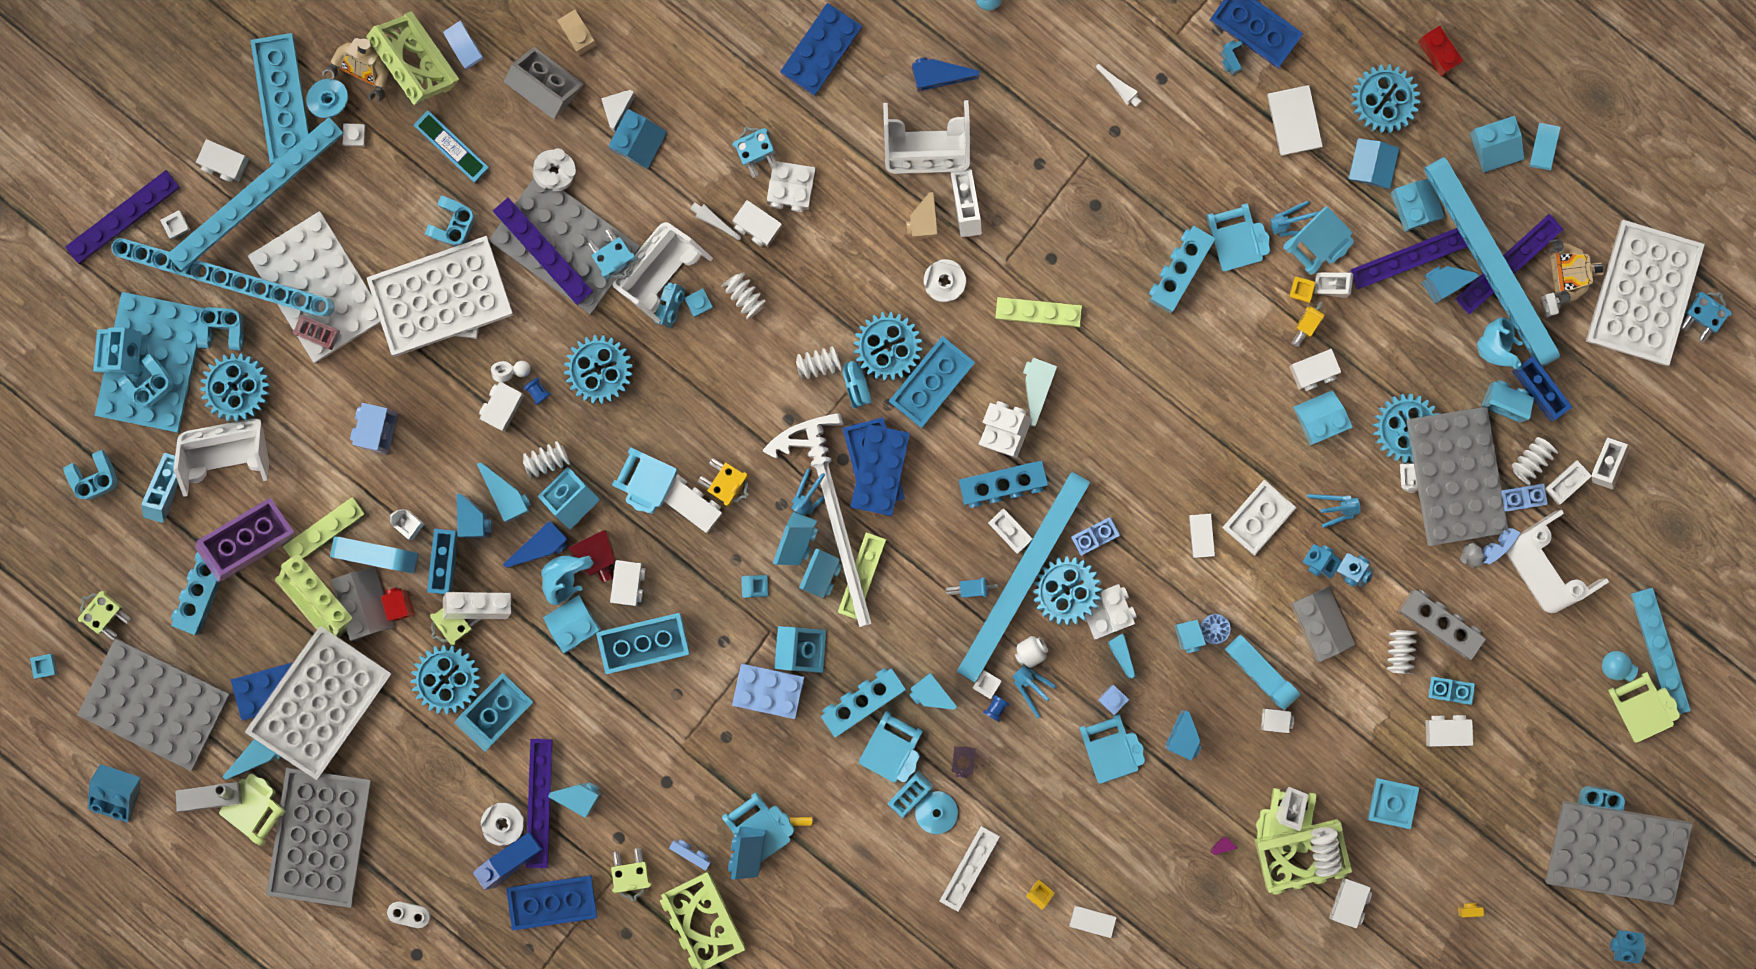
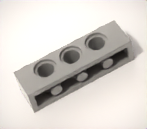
M1411 590L1397 612L1467 660H1472L1486 640V638L1481 636L1483 632L1475 626L1470 628L1465 625V620L1454 613L1452 616L1446 611L1448 608L1438 601L1434 603L1429 600L1430 596L1423 590ZM1423 605L1428 606L1430 609L1427 617H1423L1420 613V608ZM1441 617L1447 620V627L1445 629H1441L1438 626V620ZM1459 629L1465 633V638L1461 642L1456 639V632Z

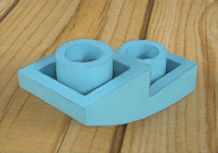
M1539 123L1529 167L1551 171L1560 131L1559 126Z
M1431 677L1428 698L1472 705L1475 684Z

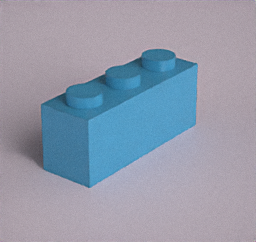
M434 529L427 587L428 593L446 594V592L453 591L459 539L457 531Z

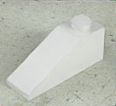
M972 170L951 172L960 236L982 234L981 219Z

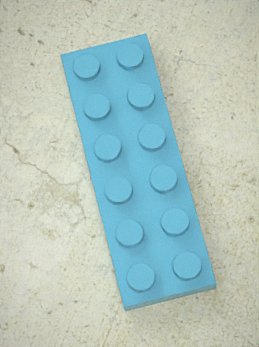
M292 33L250 40L271 165L309 134L294 35Z

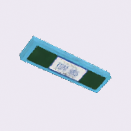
M428 110L413 125L474 183L488 171L489 167Z

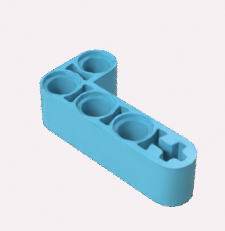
M334 536L330 557L414 574L419 553Z
M1239 635L1224 649L1281 709L1286 710L1301 695L1291 683L1281 677L1243 636Z

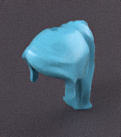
M1502 317L1489 323L1484 330L1483 336L1477 341L1479 355L1487 362L1495 365L1513 367L1518 370L1522 368V363L1518 357L1510 353L1513 343H1516L1518 346L1523 345L1522 341L1515 338L1513 323L1508 318Z
M560 556L552 559L543 567L541 572L543 577L542 590L549 604L559 605L569 599L576 591L583 590L581 586L573 587L574 574L580 570L591 568L593 561L590 556L582 558Z

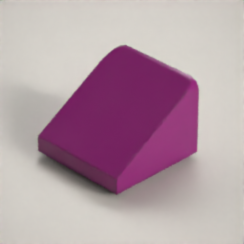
M1222 836L1210 849V852L1213 855L1237 849V847L1227 837Z

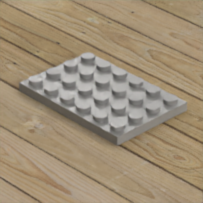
M533 179L515 205L593 291L592 294L578 305L591 315L617 278H603L601 275L602 271L591 256L593 252L587 243L590 242L594 248L591 240H593L599 250L611 243L605 234L606 230L612 239L615 240L608 230L611 228L616 237L621 238L630 253L635 255L641 247L565 191L544 189ZM501 222L488 241L574 303Z
M1482 407L1407 419L1427 545L1432 546L1503 534L1504 530L1509 532L1488 408Z
M115 638L77 716L181 767L193 771L231 694Z
M286 768L280 804L286 812L278 818L267 896L348 908L353 906L372 780L323 772L316 780L301 769Z
M1562 801L1545 882L1551 885L1674 905L1692 823Z

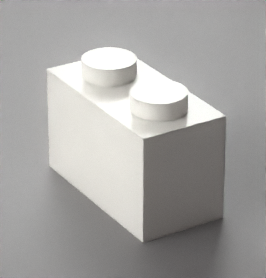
M206 139L196 163L202 166L200 170L211 175L213 172L221 174V179L232 183V180L240 181L249 158Z
M746 200L732 220L733 224L736 225L734 229L743 235L746 233L753 237L752 241L760 247L763 245L769 247L782 228L780 222L748 200Z
M1332 349L1289 366L1298 389L1305 388V391L1318 387L1316 383L1322 380L1325 381V384L1337 379L1336 375L1341 373Z
M499 382L498 385L495 384L489 394L492 397L488 404L484 403L479 414L482 421L505 432L525 395Z
M1607 437L1591 475L1593 483L1612 490L1614 489L1629 453L1628 444Z
M615 561L610 603L637 606L638 602H642L643 590L640 589V582L645 580L646 568H642L643 564Z
M1453 715V720H1445V716H1431L1432 720H1426V746H1473L1472 720L1466 719V715Z
M1343 878L1329 918L1357 929L1358 924L1361 925L1364 920V906L1369 904L1372 892H1369L1370 887Z

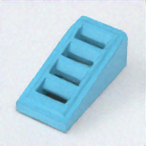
M1122 633L1108 641L1107 644L1126 676L1131 679L1135 677L1126 639Z
M917 771L887 804L904 818L932 789L933 784ZM915 781H917L924 789L922 790V789L915 783ZM911 786L919 795L916 796L908 788ZM905 793L913 801L910 803L902 794ZM899 799L904 805H906V809L899 805L896 802V800Z

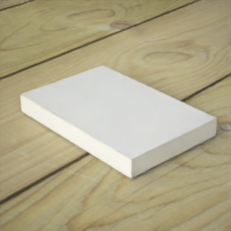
M1309 85L1267 94L1280 156L1323 147Z
M1263 480L1222 528L1255 556L1296 507L1267 481Z

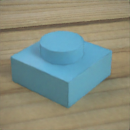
M703 288L684 298L694 318L713 308Z
M53 654L30 658L34 679L57 675Z

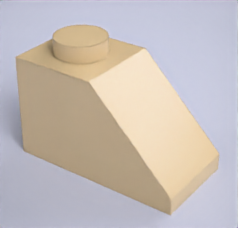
M576 10L557 20L578 56L597 46Z
M933 192L928 193L910 215V221L906 222L907 234L912 235V240L937 237Z

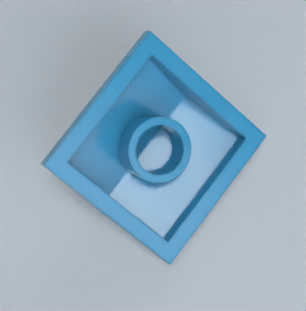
M1358 138L1348 180L1390 189L1399 148L1381 141Z

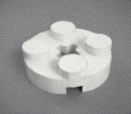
M557 148L544 151L537 156L533 166V177L540 187L553 189L552 191H562L571 185L576 169L574 161L562 149ZM551 167L558 168V174L550 173Z
M939 260L930 265L925 272L924 286L926 293L938 302L954 301L965 289V274L961 267L952 260ZM947 275L951 283L943 287L941 286L942 283L939 282V278Z
M497 803L489 807L481 818L483 835L494 845H509L521 836L524 830V816L516 806L510 803ZM505 818L508 827L500 830L497 821Z

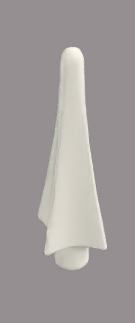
M1098 64L1096 66L1119 93L1127 106L1130 102L1135 107L1140 105L1142 101L1137 97L1138 91L1113 76L1101 65Z
M694 203L690 208L696 213V218L726 232L737 240L741 239L740 235L723 223L705 204L701 207Z

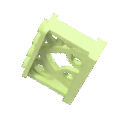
M412 11L397 19L374 26L366 36L414 105L439 93L450 91L459 81L458 76ZM399 28L402 33L399 35L394 29ZM385 33L390 34L393 37H387ZM403 47L413 53H417L421 59L420 69L404 62ZM423 80H425L427 85V88L425 90L421 86L423 84ZM432 81H436L438 84L432 86Z
M295 554L281 565V572L275 578V581L316 630L319 626H322L339 638L347 631L346 627L351 621L352 616L301 556Z
M1335 819L1303 827L1300 831L1291 830L1254 839L1266 890L1269 893L1281 894L1287 888L1301 889L1306 887L1307 883L1321 884L1326 882L1328 878L1335 877V879L1347 877V874L1351 873L1352 869L1341 822ZM1329 827L1337 831L1339 854L1341 856L1340 862L1342 864V869L1338 873L1331 876H1317L1315 870L1318 868L1314 866V862L1305 870L1287 861L1296 853L1297 842L1302 841L1312 851L1310 842L1311 838L1315 837L1311 835L1313 830ZM1289 845L1291 851L1287 855L1282 856L1281 854L1286 853V851H1283V847ZM1268 849L1276 859L1269 866L1267 865L1264 850ZM1281 864L1283 867L1278 869L1277 876L1279 873H1284L1285 878L1281 881H1275L1271 877V872L1275 866ZM1292 873L1297 875L1298 877L1292 878Z
M709 871L661 895L663 899L660 900L664 911H669L672 917L669 919L674 931H679L681 935L679 942L683 950L687 949L691 956L688 960L692 969H707L746 949ZM701 881L704 884L695 896L686 890V888ZM677 894H685L691 901L688 903L685 900H679L683 903V907L678 909L675 907L673 899ZM701 900L704 904L705 900H710L711 907L704 908L699 901ZM695 907L707 914L718 913L719 917L711 926V937L702 935L690 928ZM683 914H685V915H684L683 924H682V922H681V920H680V918H679L678 915H683ZM716 926L724 928L723 933L718 932L719 937H715ZM689 937L692 938V939H694V940H696V941H698V942L694 945V947H693V945H692V943H691ZM733 944V949L718 956V945ZM709 945H713V956L708 960L701 959L698 955V949L704 948L707 953Z

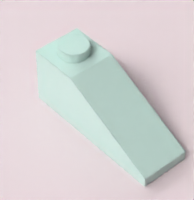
M1033 358L1031 362L1027 361L1023 371L1024 374H1027L1025 384L1029 416L1032 418L1031 427L1034 428L1036 427L1057 368L1055 365Z

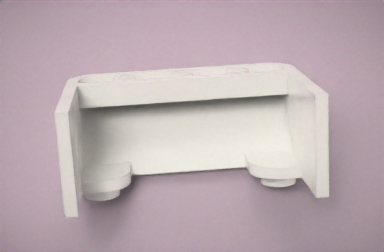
M968 100L964 101V117L952 118L947 124V131L905 132V125L902 121L888 119V103H883L885 167L888 172L894 174L961 172L969 167L970 120Z
M665 222L657 227L636 252V260L631 263V269L627 272L628 276L624 279L618 277L614 281L613 287L659 324L661 320L653 314L659 308L660 299L656 294L682 263L685 265L695 264L701 255L709 261L713 258L693 239L668 222ZM625 267L620 274H624V271L627 267Z
M252 418L190 430L178 436L173 470L183 497L188 496L189 483L201 482L206 477L207 470L247 463L249 469L260 471L263 481L268 480L269 458L263 426L259 419Z
M1562 510L1552 512L1521 532L1506 552V555L1541 608L1547 613H1557L1584 599L1609 582L1605 578L1598 579L1589 586H1586L1580 580H1571L1564 584L1542 551V548L1551 541V532L1546 525L1564 514Z

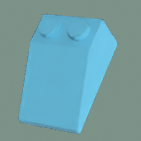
M502 673L454 723L486 752L524 713L533 701Z

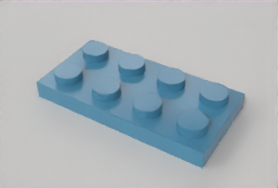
M942 336L889 400V403L922 429L975 362Z

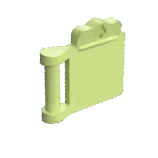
M1648 672L1643 673V677L1617 689L1613 687L1608 690L1636 743L1674 725L1673 721L1680 717L1676 700L1670 696L1666 688L1657 691ZM1647 684L1649 690L1623 702L1620 701V696Z
M250 774L246 779L239 781L242 804L222 807L219 814L247 835L254 843L262 847L266 842L264 839L280 815L283 816L286 810L271 799L275 795V790L270 787L269 782L254 774ZM269 808H271L273 812L259 833L256 834L254 832Z
M1273 788L1270 809H1262L1260 811V817L1256 822L1257 839L1295 830L1280 824L1275 817L1279 808L1278 802L1285 795V792L1280 791V789ZM1309 793L1307 810L1305 809L1301 828L1312 825L1316 793ZM1297 842L1296 852L1307 853L1308 848L1303 842ZM1285 845L1283 850L1291 851V847Z

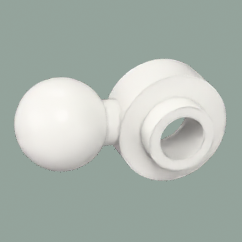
M500 361L491 367V374L495 381L506 382L512 378L513 374H516L518 377L528 376L531 368L526 361H518L514 366L508 362Z

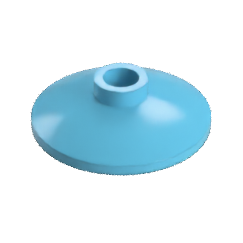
M320 80L309 89L306 98L307 106L317 117H334L346 107L348 92L345 86L338 80Z
M933 791L927 793L917 803L915 816L923 830L932 834H942L950 830L956 823L958 809L951 796L944 792ZM939 809L941 815L934 817L932 814L933 810Z

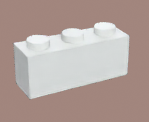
M677 474L664 502L708 534L723 514L719 511L721 506L713 500L708 503L702 498L705 494L695 487L692 490L686 486L687 481Z
M446 592L443 597V619H508L511 614V593Z

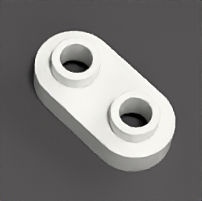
M402 901L392 903L387 910L390 921L414 928L426 926L431 919L430 912L426 907ZM395 909L401 910L400 917L394 914ZM416 914L422 915L421 921L415 919Z

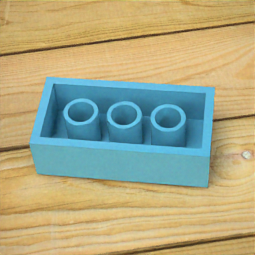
M681 613L596 632L605 674L691 655Z

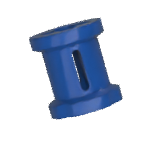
M539 377L529 382L523 388L530 393L536 405H539L551 395L541 385Z
M993 695V701L983 713L1000 722L1001 714L1010 704Z

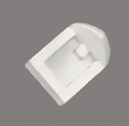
M1401 463V488L1408 493L1417 492L1418 486L1414 463Z
M406 509L397 510L390 515L391 525L408 540L413 541L425 524L411 511Z

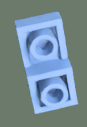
M461 21L443 32L466 70L484 59L477 44L472 40Z
M1544 484L1501 491L1505 512L1548 505Z
M1109 517L1071 538L1082 556L1120 536V533L1113 519Z
M1508 528L1509 532L1504 530L1503 534H1500L1498 539L1499 545L1496 543H1490L1489 546L1486 545L1482 551L1484 555L1483 563L1491 564L1499 559L1513 545L1520 532L1513 528Z

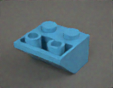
M100 764L89 782L88 810L128 823L140 791L141 777Z
M740 826L739 832L734 833L731 851H735V853L731 854L728 872H732L731 879L736 880L759 876L766 830Z

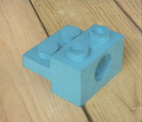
M125 327L97 330L93 372L138 374L142 332Z

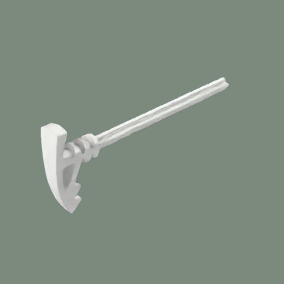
M831 414L790 427L775 437L763 449V452L777 459L778 450L791 455L790 447L811 448V451L808 453L809 457L814 458L811 462V467L816 468L818 477L821 473L825 474L820 484L859 627L872 623L829 469V463L832 460L830 457H826L829 449L823 447L826 439L821 438V435L824 433L822 426H842L844 424L841 414ZM805 430L807 432L808 440L790 439L791 436Z

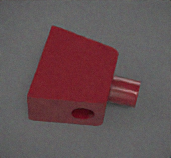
M603 530L569 547L574 557H591L593 565L591 568L584 569L588 576L598 573L602 583L613 579L609 567L615 564L616 558L607 530Z

